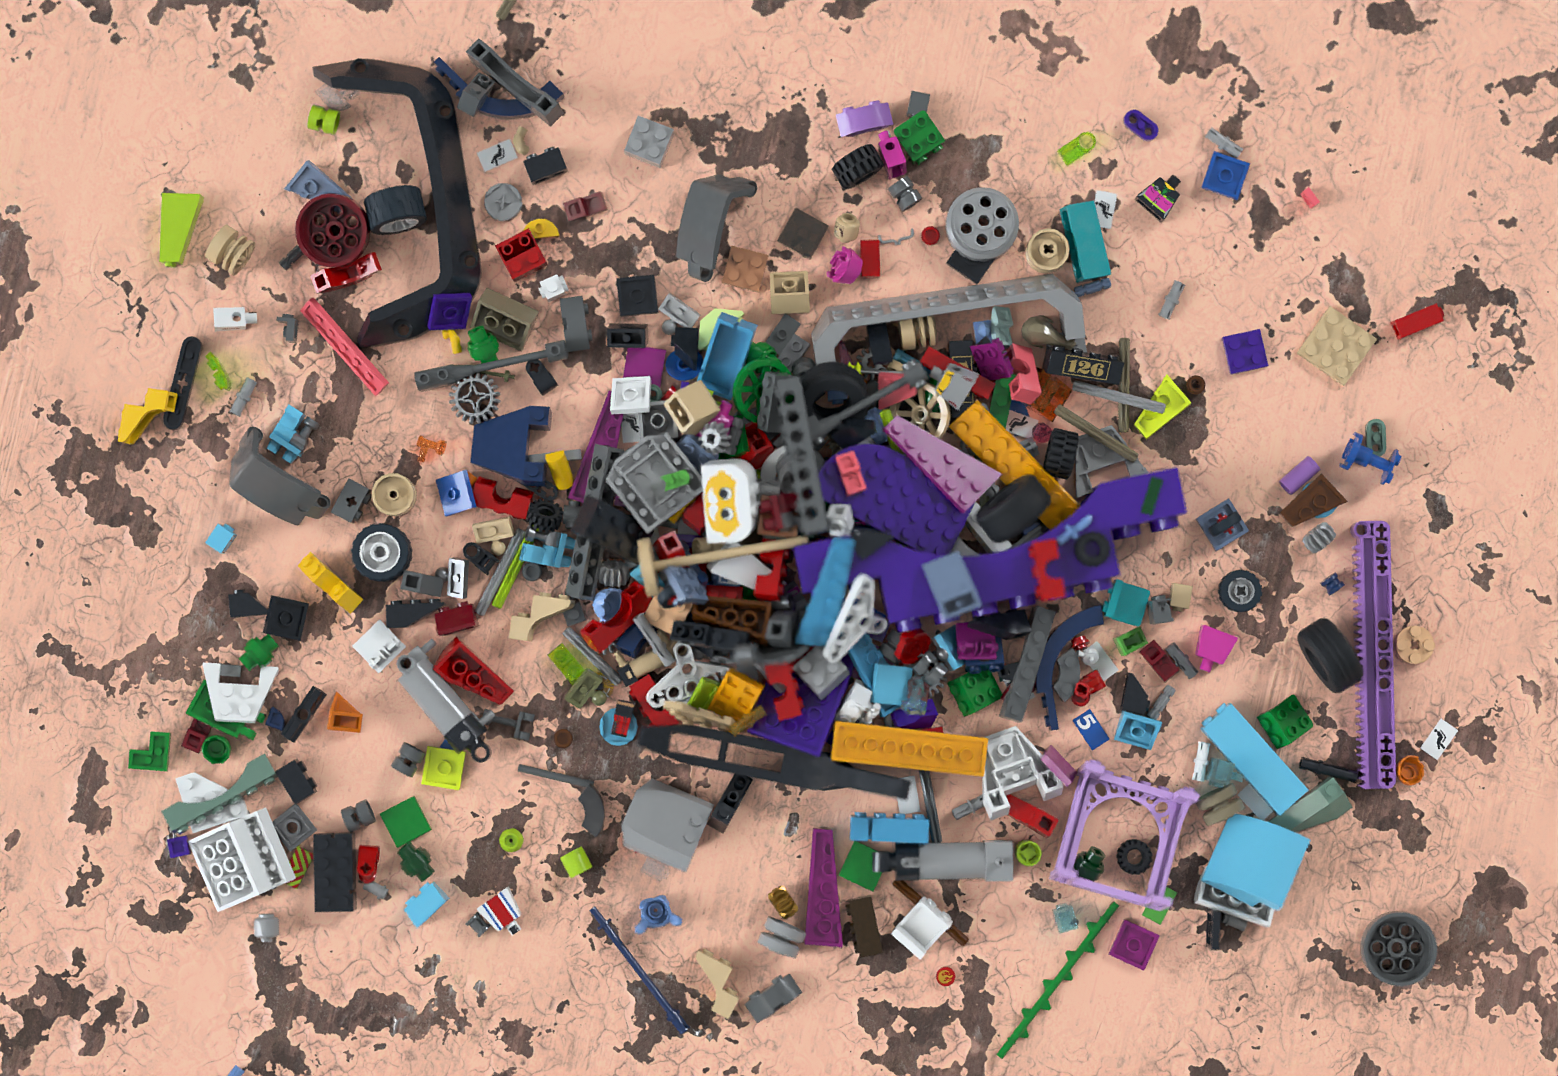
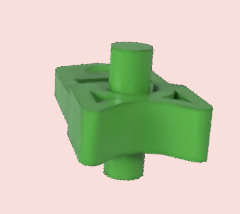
M681 470L661 476V479L666 482L665 491L690 483V474L686 470Z

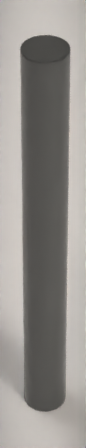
M519 764L518 772L586 788L590 783L594 786V781Z

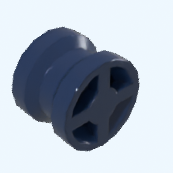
M1336 572L1320 583L1322 587L1327 589L1329 596L1345 585L1343 581H1339Z

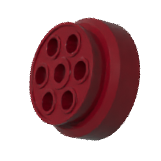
M323 194L308 201L299 212L295 225L296 240L301 251L312 262L325 267H341L356 261L366 250L371 233L367 214L361 205L352 198L341 194ZM336 206H339L341 209V214L338 217L334 214ZM319 215H322L325 219L322 225H319L317 222ZM353 216L357 219L355 227L350 225V219ZM336 225L340 227V234L338 236L333 233V228ZM319 234H321L324 237V241L322 244H319L317 242V236ZM351 236H354L356 238V244L354 246H351L349 244V238ZM335 244L338 245L340 248V251L337 255H335L332 251V248Z

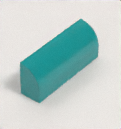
M1094 200L1066 205L1059 209L1065 236L1070 248L1069 253L1076 283L1111 275Z

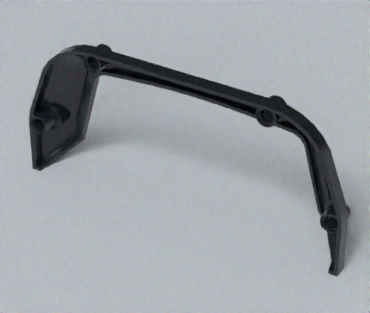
M362 58L312 67L314 77L331 86V88L403 95L410 98L413 103L432 186L438 234L440 275L434 283L369 312L357 336L358 348L363 349L418 338L430 331L427 325L434 294L470 293L473 301L479 289L482 276L481 259L453 99L447 88L437 77L419 67ZM365 65L366 69L364 72L359 73L357 72V67ZM444 108L451 109L448 116L441 115V111ZM469 257L475 258L473 266L466 265V260ZM401 327H409L407 335H400Z

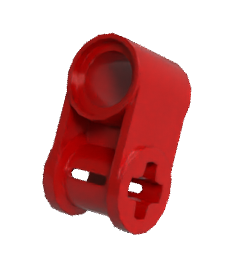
M359 845L357 871L359 879L363 883H372L376 878L380 856L379 846Z

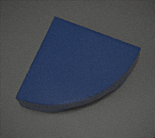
M271 707L265 725L283 731L285 728L284 716L277 708Z

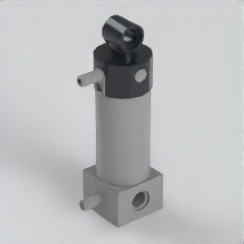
M1011 840L950 843L895 842V852L893 853L888 851L872 852V872H891L893 870L895 871L896 881L939 879L1013 881V842Z

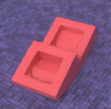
M854 451L836 456V464L847 496L865 491L867 487L860 473V465Z

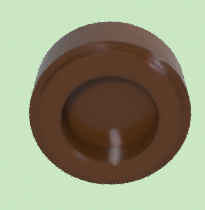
M560 729L554 734L553 740L559 748H567L573 742V735L567 729Z

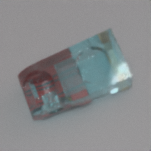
M916 675L911 677L907 683L909 688L907 701H902L901 709L907 715H925L929 685L920 676Z

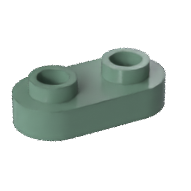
M1372 419L1365 426L1366 447L1372 449L1374 444L1377 445L1378 451L1373 450L1372 454L1379 457L1386 452V426L1382 420ZM1373 425L1377 426V432L1372 431Z

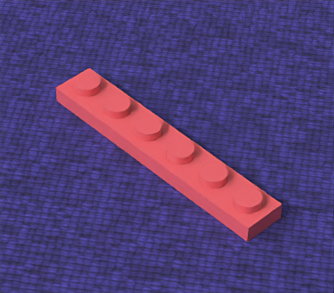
M314 297L309 299L300 310L301 313L375 396L379 395L389 382Z

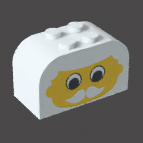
M742 459L710 460L701 466L707 543L741 541L758 526L760 512L758 494L761 492V486L757 482L756 471L749 462Z

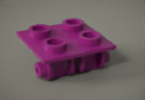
M999 338L992 340V343L970 346L981 376L988 380L1011 377L1014 368L1010 360H1008L1009 356L1003 357L1007 354V351H1003L1005 348L1002 340L1000 341Z
M956 623L958 659H997L998 643H995V636L968 628V623Z

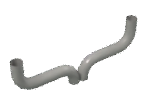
M911 229V235L900 238L898 242L894 239L882 241L881 235H878V239L882 244L894 242L895 245H900L902 240L910 239L914 236V230Z

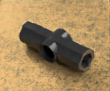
M312 686L302 703L295 709L293 716L281 732V735L295 743L307 724L313 719L315 712L327 694L319 688ZM302 709L308 711V718L305 720L301 719L299 715Z

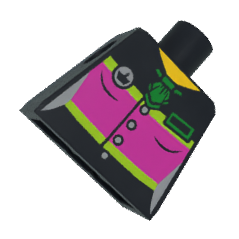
M1171 175L1167 181L1159 177L1140 192L1134 200L1162 223L1180 196L1175 188L1181 181L1175 175Z

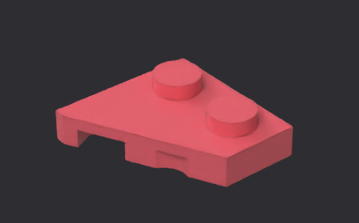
M880 372L878 374V391L901 379L904 375ZM909 384L902 386L879 399V409L882 410L915 396L917 389L915 386L911 388Z

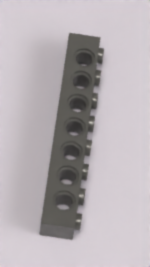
M800 377L776 381L777 387H774L775 396L780 398L781 403L780 406H777L779 417L784 419L781 429L783 436H787L788 441L785 444L786 455L791 457V463H788L790 475L794 474L795 482H792L793 493H797L799 500L795 501L797 513L801 512L802 520H799L801 532L804 531L806 536L829 532ZM789 395L795 396V402L792 404L785 403V399ZM792 414L799 416V420L796 423L789 422V417ZM794 434H802V440L794 442L792 440ZM799 452H804L806 458L803 461H797L796 455ZM808 471L810 473L807 480L799 479L801 472ZM806 490L813 491V497L809 500L803 498V493ZM810 509L817 511V515L813 519L806 517V513Z
M595 444L584 500L586 496H589L613 507L615 492L606 482V478L615 460L623 455V449ZM578 535L576 536L565 595L594 601L604 549Z

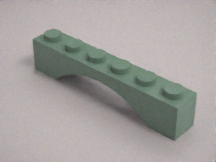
M263 754L247 763L239 780L222 795L200 803L177 802L161 812L174 834H182L188 831L189 826L194 823L198 825L204 822L206 817L212 813L216 815L224 810L223 807L228 804L234 805L241 800L240 798L246 794L250 796L258 791L257 788L262 785L268 786L272 784L278 776L267 756Z

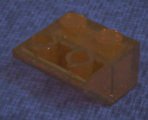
M1036 367L1041 394L1032 404L1021 403L1053 423L1057 416L1054 410L1059 404L1064 405L1072 389L1055 375L1048 374L1043 369Z

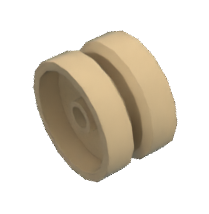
M1049 228L1042 229L1036 232L1026 245V260L1030 267L1039 273H1053L1063 266L1068 258L1070 248L1068 240L1061 232ZM1049 249L1050 253L1045 254L1044 250Z
M389 473L381 476L375 482L372 488V500L379 511L389 516H402L413 509L417 501V491L414 484L408 478L397 473ZM393 491L397 492V496L395 498H391L393 496Z

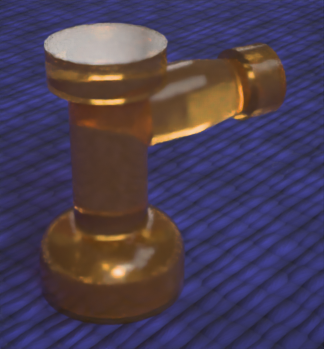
M420 435L417 446L421 448L417 461L425 462L428 448L434 449L436 454L442 456L447 441L439 440L437 443L424 439V436Z

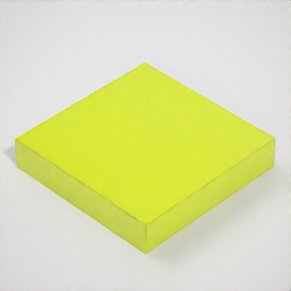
M427 746L421 784L460 790L466 752L462 751L460 754H457L455 750Z

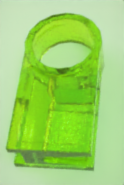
M1083 132L1058 149L1057 152L1068 166L1095 147L1096 138L1090 132ZM1082 136L1091 137L1093 140L1092 147L1089 149L1082 148L1079 144V139Z

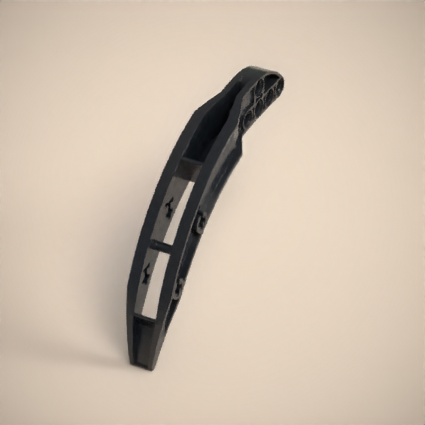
M694 725L641 726L637 744L642 748L688 765L811 790L827 791L852 788L908 801L912 781L857 769L844 761L831 760V753L822 751L819 758L770 740ZM673 732L721 741L718 760L669 751ZM732 743L784 754L781 772L725 761L728 744Z

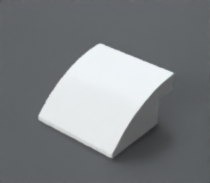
M266 807L188 841L217 912L296 879Z

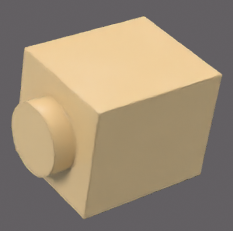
M1171 583L1169 594L1171 600L1168 601V604L1172 607L1173 611L1184 612V609H1189L1193 586Z

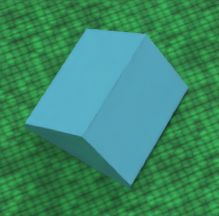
M1122 711L1114 740L1151 750L1162 722Z

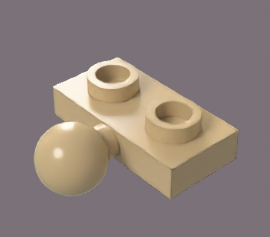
M510 516L472 525L476 543L492 541L491 552L496 556H501L506 551V546L500 539L515 535Z

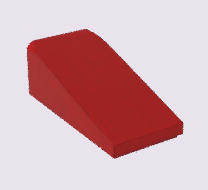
M860 240V257L863 261L861 278H880L879 240Z

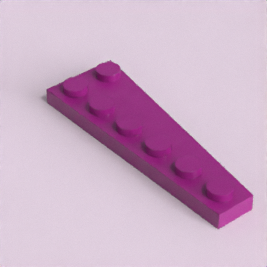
M610 390L606 396L568 498L580 503L584 501L595 444L615 448L618 446L624 414H611Z
M813 828L805 945L843 947L833 832L831 829Z

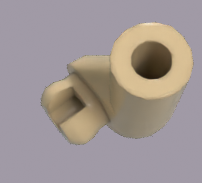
M519 126L513 138V145L517 153L526 155L529 152V146L525 144L524 137L528 130Z

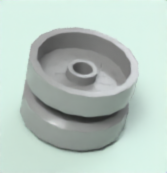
M768 916L764 926L774 934L761 932L757 942L773 952L796 959L800 949L790 941L803 943L807 933L793 925Z

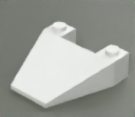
M1016 726L984 737L988 738L984 777H982L983 805L990 821L1008 815L1010 805L1006 795L1037 785L1043 801L1062 795L1064 787L1062 782L1040 760L1042 754Z

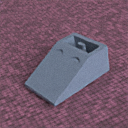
M959 551L922 565L943 620L981 606L976 589Z

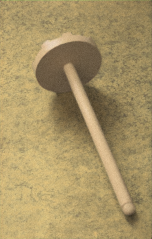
M804 535L660 561L655 560L650 538L638 540L639 562L646 594L648 597L658 596L660 587L657 571L664 570L668 566L682 567L808 544L809 537Z

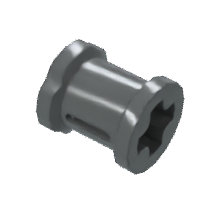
M478 912L465 924L477 933L478 938L491 926L479 916Z

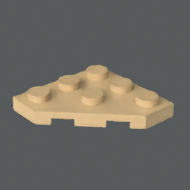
M665 700L663 707L669 711L670 715L675 716V719L682 721L684 725L700 724V727L710 729L713 726L718 727V730L728 732L729 729L736 730L738 723L731 717L723 716L721 719V716L714 714V712L699 708L697 711L696 708L691 707L689 704Z

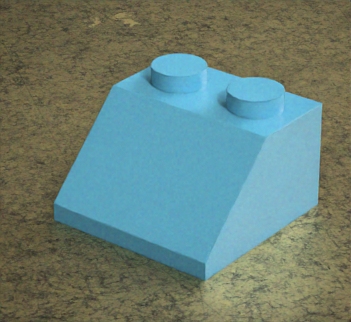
M427 882L419 889L422 892L417 897L413 895L405 903L407 907L404 911L417 928L450 899L435 882L431 884Z

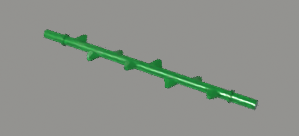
M1113 901L1106 912L1100 916L1097 923L1089 921L1086 923L1089 934L1076 951L1067 950L1065 952L1068 961L1054 980L1044 979L1042 981L1045 991L1031 1009L1022 1008L1021 1012L1024 1019L996 1054L998 1057L1003 1059L1011 1047L1016 1044L1015 1042L1018 1038L1029 1037L1026 1028L1040 1009L1050 1011L1051 1005L1048 999L1063 980L1071 981L1073 979L1070 970L1084 952H1095L1092 941L1105 924L1109 923L1108 920L1119 907L1117 903Z

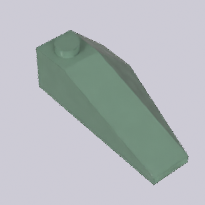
M1328 776L1300 797L1282 815H1276L1268 822L1293 832H1298L1338 819L1350 810L1352 805L1334 777Z

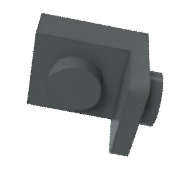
M282 314V317H277L276 321L287 323L283 330V337L286 338V341L297 343L299 320L290 314Z

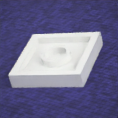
M651 377L612 378L611 414L650 412Z

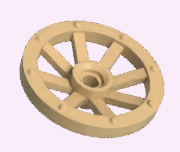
M927 383L924 387L917 389L919 404L912 398L905 400L913 408L912 411H900L899 406L901 402L891 405L890 411L893 418L897 415L911 417L912 421L910 423L914 425L919 424L918 427L923 430L926 425L933 436L941 439L949 426L950 407L949 403L934 391L936 386ZM924 390L934 395L927 405ZM937 402L940 405L941 413L932 412ZM932 418L941 419L937 430L931 421Z

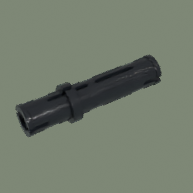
M1301 757L1299 762V769L1315 772L1316 775L1323 774L1356 783L1358 778V771L1327 764L1323 760L1316 761Z

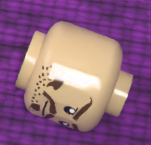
M844 213L837 217L834 227L835 237L843 243L855 240L859 233V220L850 213Z

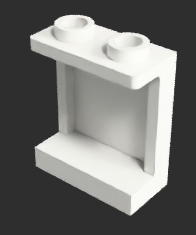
M925 896L895 926L891 933L919 959L951 927L953 922L946 912H941L936 907V903Z

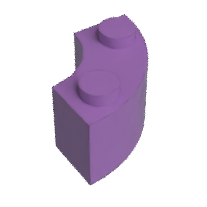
M880 100L872 101L867 106L855 109L853 106L844 108L842 113L836 115L841 137H852L866 132L882 130L893 125L889 104L880 103Z

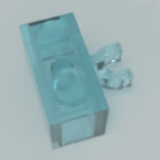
M1211 757L1205 780L1209 781L1208 785L1223 788V785L1229 786L1231 779L1242 782L1244 775L1233 772L1234 763Z

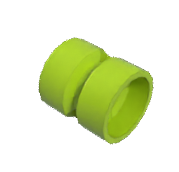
M312 105L308 117V129L315 131L323 129L324 133L335 135L340 122V111L330 108L326 111L322 106Z
M1022 840L1015 847V857L1021 864L1033 866L1040 861L1041 849L1035 842Z

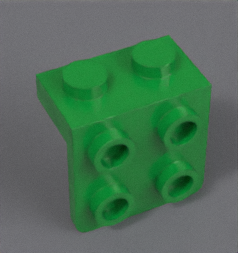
M924 110L894 129V134L908 153V160L912 165L916 163L918 165L922 164L928 159L926 156L932 152L935 155L943 149L945 139Z
M989 670L981 671L978 674L968 672L947 682L949 690L964 717L998 701L1002 695L992 672H989Z
M1290 695L1274 708L1257 716L1258 721L1277 750L1291 744L1313 727L1311 719L1295 695Z

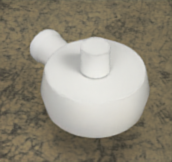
M1087 648L1083 652L1079 650L1076 652L1077 657H1081L1082 662L1086 665H1093L1099 660V653L1094 648Z

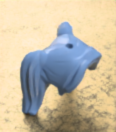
M665 895L647 898L640 902L641 921L635 926L637 934L645 933L647 927L655 929L664 927L669 923L674 926L682 925L681 917L671 912L669 901Z

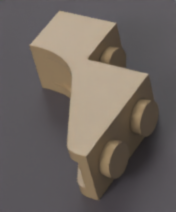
M540 592L539 596L533 595L531 616L526 613H518V616H512L509 639L532 641L534 631L540 622L572 609L575 606V601L569 600L570 596L558 594V598H553L551 593Z
M698 949L696 960L712 982L716 991V999L711 1011L729 1019L739 1000V996L736 995L737 991L730 987L723 988L733 969L730 966L731 962L722 957L720 960L713 957L714 953L707 949H703V951Z

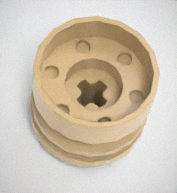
M226 224L210 242L205 258L216 265L223 261L222 269L228 270L231 275L235 276L251 258L255 242L252 240L247 241V237L244 235L237 240L239 232Z
M933 315L898 320L903 351L915 349L916 340H920L922 348H926V339H928L930 347L935 346L937 332Z

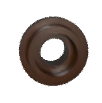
M1191 376L1186 382V388L1191 394H1200L1205 389V381L1201 376ZM1193 382H1197L1199 384V387L1197 389L1193 388Z

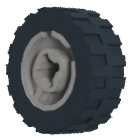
M1247 570L1229 572L1219 583V599L1231 611H1249L1256 607L1257 603L1261 600L1262 585H1260V580L1255 577L1256 575Z

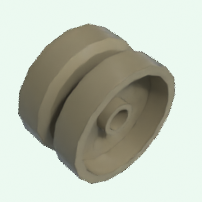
M1233 783L1223 785L1198 798V802H1196L1198 809L1202 811L1208 810L1202 816L1207 826L1224 821L1245 808L1240 798L1231 799L1237 793Z

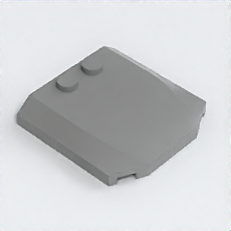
M668 433L647 436L615 460L606 478V482L647 534L703 492L702 476ZM681 470H686L690 474V483L665 491L666 482L661 479V476Z
M652 778L636 790L621 825L623 846L686 872L714 804Z

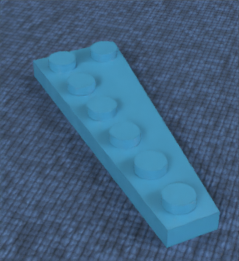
M834 537L825 560V565L821 570L819 581L814 588L812 599L807 606V612L796 634V644L825 647L841 612L855 543L854 539Z
M849 615L845 619V622H848L851 619L852 615ZM844 632L839 634L840 639L843 637ZM865 633L848 650V654L865 688L872 691L874 665L890 664L885 661L883 654L880 650H877L872 643V639ZM879 703L881 706L879 715L880 717H885L901 707V705Z

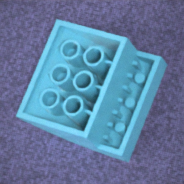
M1235 814L1227 819L1201 881L1252 907L1261 902L1278 911L1284 904L1310 839L1273 823Z

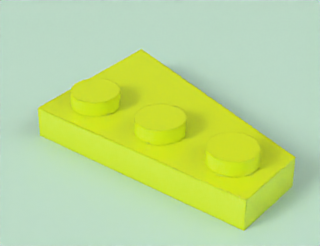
M1167 374L1151 398L1153 401L1166 405L1164 413L1161 414L1144 409L1134 424L1146 440L1191 405L1189 399Z

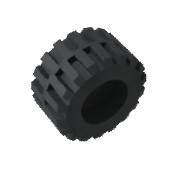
M867 144L841 158L834 164L831 170L842 188L850 189L879 172L884 163L874 146Z
M1054 428L1051 432L1043 468L1052 477L1065 480L1070 477L1078 449V433Z

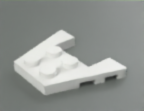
M203 663L215 720L255 723L265 698L273 685L272 683L279 672V668L263 666L260 669L259 685L219 683L220 663Z

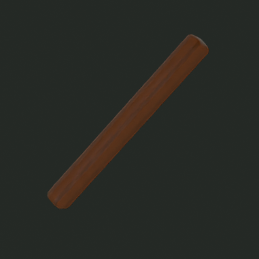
M893 881V886L916 905L922 897L905 881ZM953 924L945 931L961 946H965L969 941V938Z

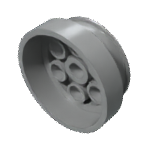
M985 187L970 189L959 195L950 206L945 224L947 238L954 250L969 260L986 262L997 259L1011 248L1017 237L1019 229L1017 210L1007 196L995 189ZM980 200H989L990 206L983 207L980 204ZM966 206L971 207L973 213L966 215L963 212V208ZM1003 210L1006 217L998 218L996 211ZM986 218L988 225L981 226L978 219ZM967 225L970 227L971 232L965 234L961 231V227ZM1001 229L1004 232V236H995L994 230ZM982 236L986 239L987 243L980 245L977 243L976 238Z

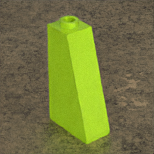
M162 193L159 262L165 264V267L176 268L177 265L183 264L204 201V197L201 194Z

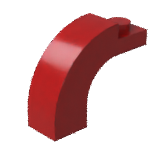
M371 252L351 264L325 268L312 274L310 277L318 294L342 289L364 281L381 271L382 268L376 252Z

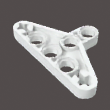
M865 574L859 575L854 581L823 650V656L831 663L839 661L866 632L880 634L887 628V620L880 614L873 613L874 581ZM860 598L859 602L853 605L854 600ZM849 615H852L851 619L848 622H845V619ZM866 618L865 623L860 625V621ZM881 620L880 625L874 628L875 623ZM844 632L843 637L837 640L838 635Z
M677 642L673 647L676 666L647 692L646 701L656 708L664 706L665 698L662 695H665L666 700L675 702L689 698L694 691L687 690L688 683L695 682L697 687L702 676L706 678L713 676L715 681L720 679L721 682L719 683L721 685L724 679L722 676L726 675V671L729 670L730 666L695 661L691 646ZM680 646L687 647L685 655H678V648ZM691 664V671L687 674L683 673V666ZM673 687L678 688L677 696L670 697L669 690ZM654 694H656L657 696H662L657 698V702L651 700L652 698H654Z

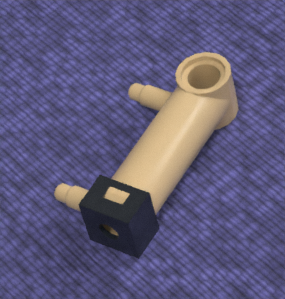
M658 629L659 638L667 644L666 648L674 658L673 647L677 641H669L666 633ZM684 646L682 650H679L678 655H685L687 647ZM652 650L630 662L628 660L625 661L620 651L614 652L619 664L616 666L617 671L626 687L637 682L638 678L664 665L658 655L654 654Z

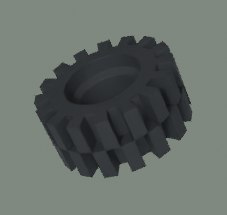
M542 499L534 500L529 506L527 522H529L530 527L533 526V529L536 530L538 528L539 532L545 530V533H549V530L554 532L559 529L562 521V507H559L558 503L554 504L552 500L548 502V499H544V501Z
M1091 531L1084 533L1076 540L1074 545L1076 559L1087 567L1100 566L1110 556V542L1100 532ZM1088 542H1096L1099 545L1100 552L1097 556L1090 557L1086 554L1085 546Z
M1132 839L1121 844V847L1117 850L1116 858L1122 870L1132 875H1138L1146 872L1147 868L1149 869L1153 855L1146 843ZM1133 849L1140 851L1142 859L1138 864L1128 862L1127 854Z

